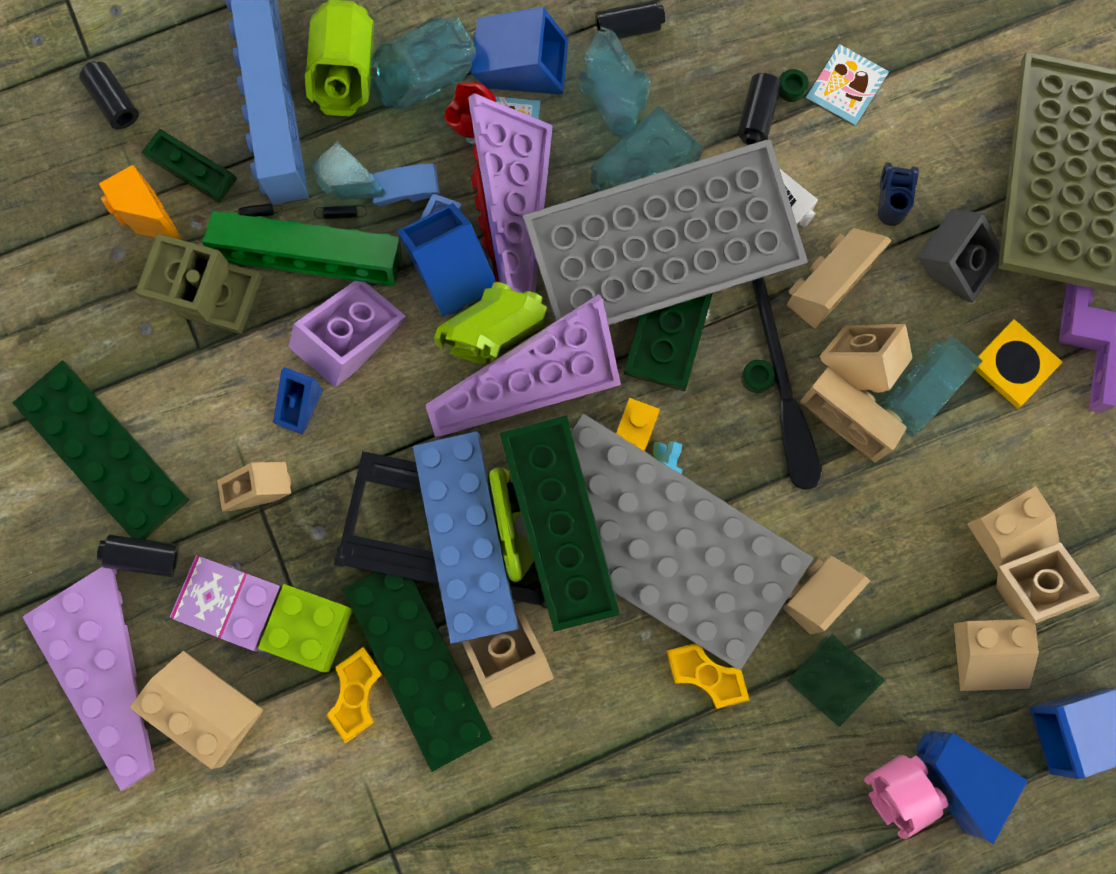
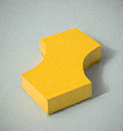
M696 643L666 651L674 684L689 683L700 687L710 696L716 709L750 701L742 670L735 667L727 668L714 663L707 657L703 648Z
M365 647L360 648L335 667L340 678V694L335 706L326 716L344 743H348L375 723L370 713L369 698L374 684L384 674Z

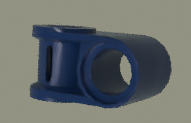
M890 162L885 163L880 178L878 217L884 224L889 226L900 224L913 207L915 188L919 175L918 167L912 166L911 169L894 167ZM891 204L898 205L900 209L894 208Z

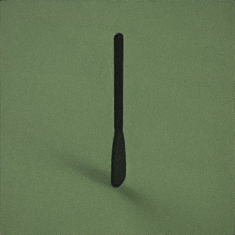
M763 277L753 280L752 285L780 394V422L789 475L792 483L797 488L810 490L821 482L822 468L803 411L793 396Z

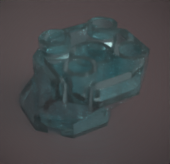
M442 16L431 18L395 40L379 45L371 58L372 68L377 67V76L372 77L373 86L384 106H396V109L400 110L411 108L447 86L461 83L472 68V61L476 59V47L471 43V38L457 17L448 18Z
M601 27L600 31L595 33L586 53L584 62L587 63V73L581 71L578 91L590 95L613 135L623 139L626 136L633 138L639 120H637L639 112H644L650 97L648 92L652 79L648 78V74L635 68L615 32Z

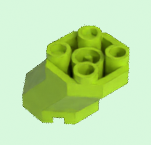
M328 0L311 17L307 67L305 71L306 97L312 103L313 100L320 105L319 109L325 115L351 117L359 106L365 105L369 100L374 47V21L368 16V12L363 6L357 5L353 1Z
M493 282L492 288L484 290L481 301L438 326L434 341L436 346L442 350L445 344L451 347L450 354L455 357L478 364H486L487 359H491V362L500 357L503 351L544 326L547 317V307L541 304L543 298L537 293L525 291L522 294L512 291V288L504 283Z

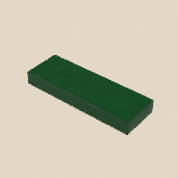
M160 128L141 152L147 159L218 203L221 202L237 180L233 173Z

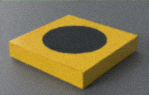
M1013 319L969 366L1018 409L1063 361Z

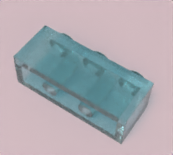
M951 336L944 343L938 340L926 353L930 359L924 366L918 363L907 374L906 378L909 380V383L903 389L897 386L886 398V401L889 403L886 409L895 412L901 418V423L907 427L905 432L911 437H914L925 428L983 361L954 336Z

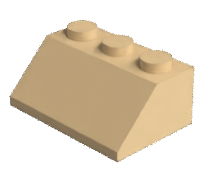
M853 228L846 237L840 234L829 246L832 252L825 259L823 256H820L809 268L812 274L806 281L800 278L789 290L792 296L787 306L816 329L875 264L892 240L887 236Z
M827 367L799 402V404L874 463L893 451L907 428L901 423V418L895 412L889 409L885 410L879 406L872 394L866 390L856 389L829 367Z
M182 651L152 677L129 707L210 769L224 766L264 711L263 708L185 651Z

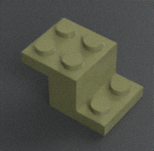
M157 233L135 293L140 298L171 306L182 318L242 334L262 275L260 272L229 264L219 250Z

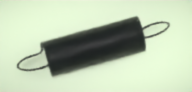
M271 203L239 208V215L252 217L271 216L276 213Z
M363 205L318 207L323 208V218L318 219L357 218L359 216H357L356 206Z

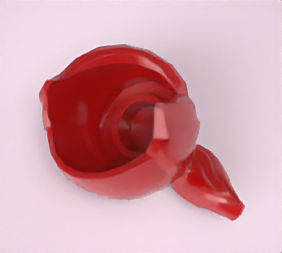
M478 82L458 83L454 92L455 96L445 110V121L452 130L462 137L475 138L468 97L475 93L496 102V98L491 90ZM475 143L473 146V155L476 162H479L477 147Z

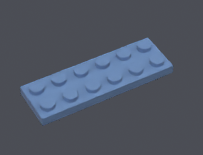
M476 431L413 446L450 643H458L518 630L479 433Z

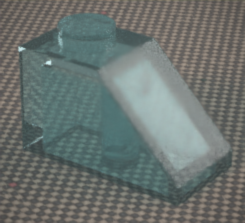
M338 141L311 166L312 170L318 175L315 182L327 195L333 191L341 200L379 198L386 194V191L376 178Z

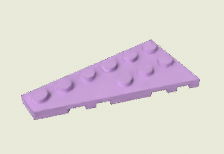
M474 93L468 97L499 282L510 286L512 291L522 294L525 291L536 293L538 263L523 215L544 209L553 125Z
M598 294L428 402L426 409L435 438L621 385L603 298Z
M101 567L23 616V619L120 791L155 771L148 730L144 727L143 718L129 708L138 697L135 680L137 674L128 627L125 625L123 618L122 596L117 587L115 576L117 570Z

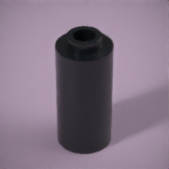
M650 0L597 11L595 13L599 40L601 43L660 31L661 24L665 23L663 5H658L656 0Z
M92 61L84 65L79 75L80 81L113 129L119 130L135 123L139 117V112L108 65L100 61Z
M758 73L751 78L737 133L743 143L747 145L768 140L781 88V81L774 75Z
M110 534L106 541H100L97 550V560L102 561L103 568L173 577L179 555L178 544Z

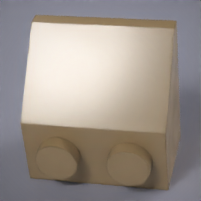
M906 324L845 325L820 355L821 361L858 390H871L876 393L890 390L912 360Z
M1036 486L1020 492L967 524L997 572L999 566L1059 543L1055 514Z
M1062 543L1003 564L998 568L997 590L1013 614L1034 624L1098 600L1100 597Z
M833 556L823 561L817 558L805 571L809 575L801 585L797 583L782 608L809 634L824 632L867 586L870 580Z
M520 607L515 609L518 630L462 641L492 708L554 679L545 655Z
M1025 619L954 623L960 691L1030 688L1039 655L1036 625Z

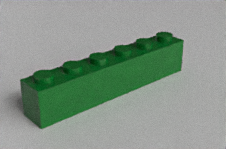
M212 211L202 241L205 247L219 250L228 263L395 286L402 259L400 237L390 234H374L357 229L346 230L331 228L327 225L303 224L293 220L281 221L264 216L252 217L238 215L234 212Z

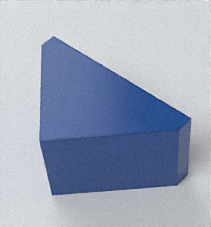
M286 367L281 370L273 423L300 434L305 432L323 392V389L314 378Z

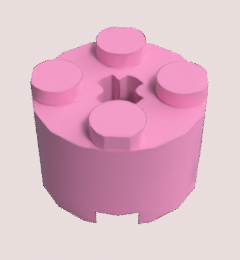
M899 755L868 774L864 779L866 784H871L873 787V791L868 795L876 810L887 825L894 822L901 829L898 831V836L903 839L910 838L943 816V809L949 806L943 792L937 787L934 788L927 778V767L917 756L908 758L907 756Z

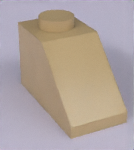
M251 462L217 480L222 512L271 503L291 494V479L287 472L286 462Z

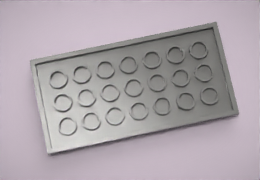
M771 139L523 215L555 321L600 294L603 298L609 326L808 263Z
M583 413L572 430L615 593L736 669L741 670L814 558ZM520 513L514 523L515 531L528 538L523 517Z

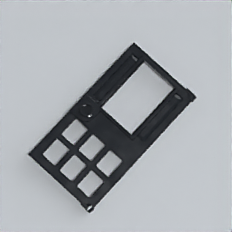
M362 451L342 540L337 548L334 565L439 585L433 552L354 536L366 481L422 493L416 462ZM508 482L509 497L517 498L513 482ZM519 503L517 504L516 512L521 511ZM541 583L539 591L510 585L514 601L547 608Z

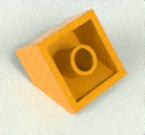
M134 165L99 183L105 194L101 197L103 204L111 215H115L122 226L128 225L139 235L156 238L158 233L183 240L155 191Z

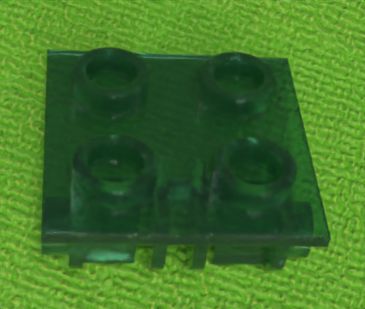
M831 634L829 637L825 636L818 644L819 648L787 681L840 727L885 679L836 636Z

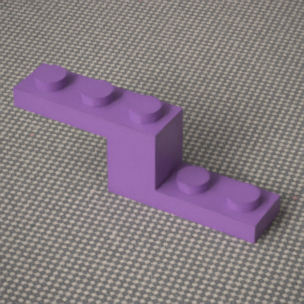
M1066 283L1059 343L1096 351L1089 411L1103 413L1116 406V312L1089 307L1093 299V289Z

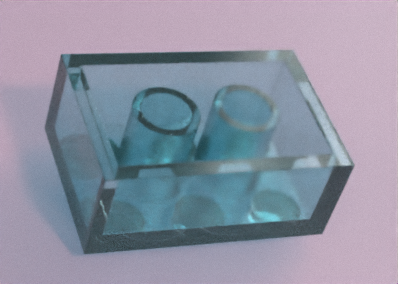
M658 106L592 165L591 183L600 191L700 161L703 147Z

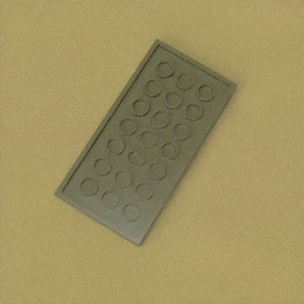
M1031 52L1024 54L1020 68L998 269L1116 293L1115 69Z

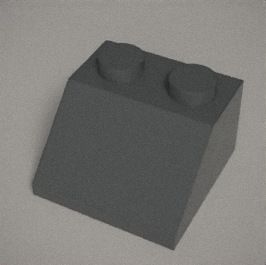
M951 209L918 258L932 279L967 302L973 303L999 265L1001 245L983 213Z

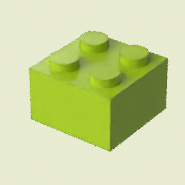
M283 584L258 649L317 671L329 673L353 610L339 603Z

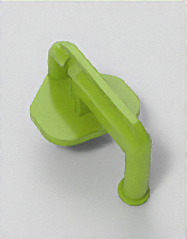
M497 467L489 473L496 519L507 575L511 581L518 582L534 562L529 539L515 531L514 523L521 511L514 513L511 511L507 489L510 474L506 469Z

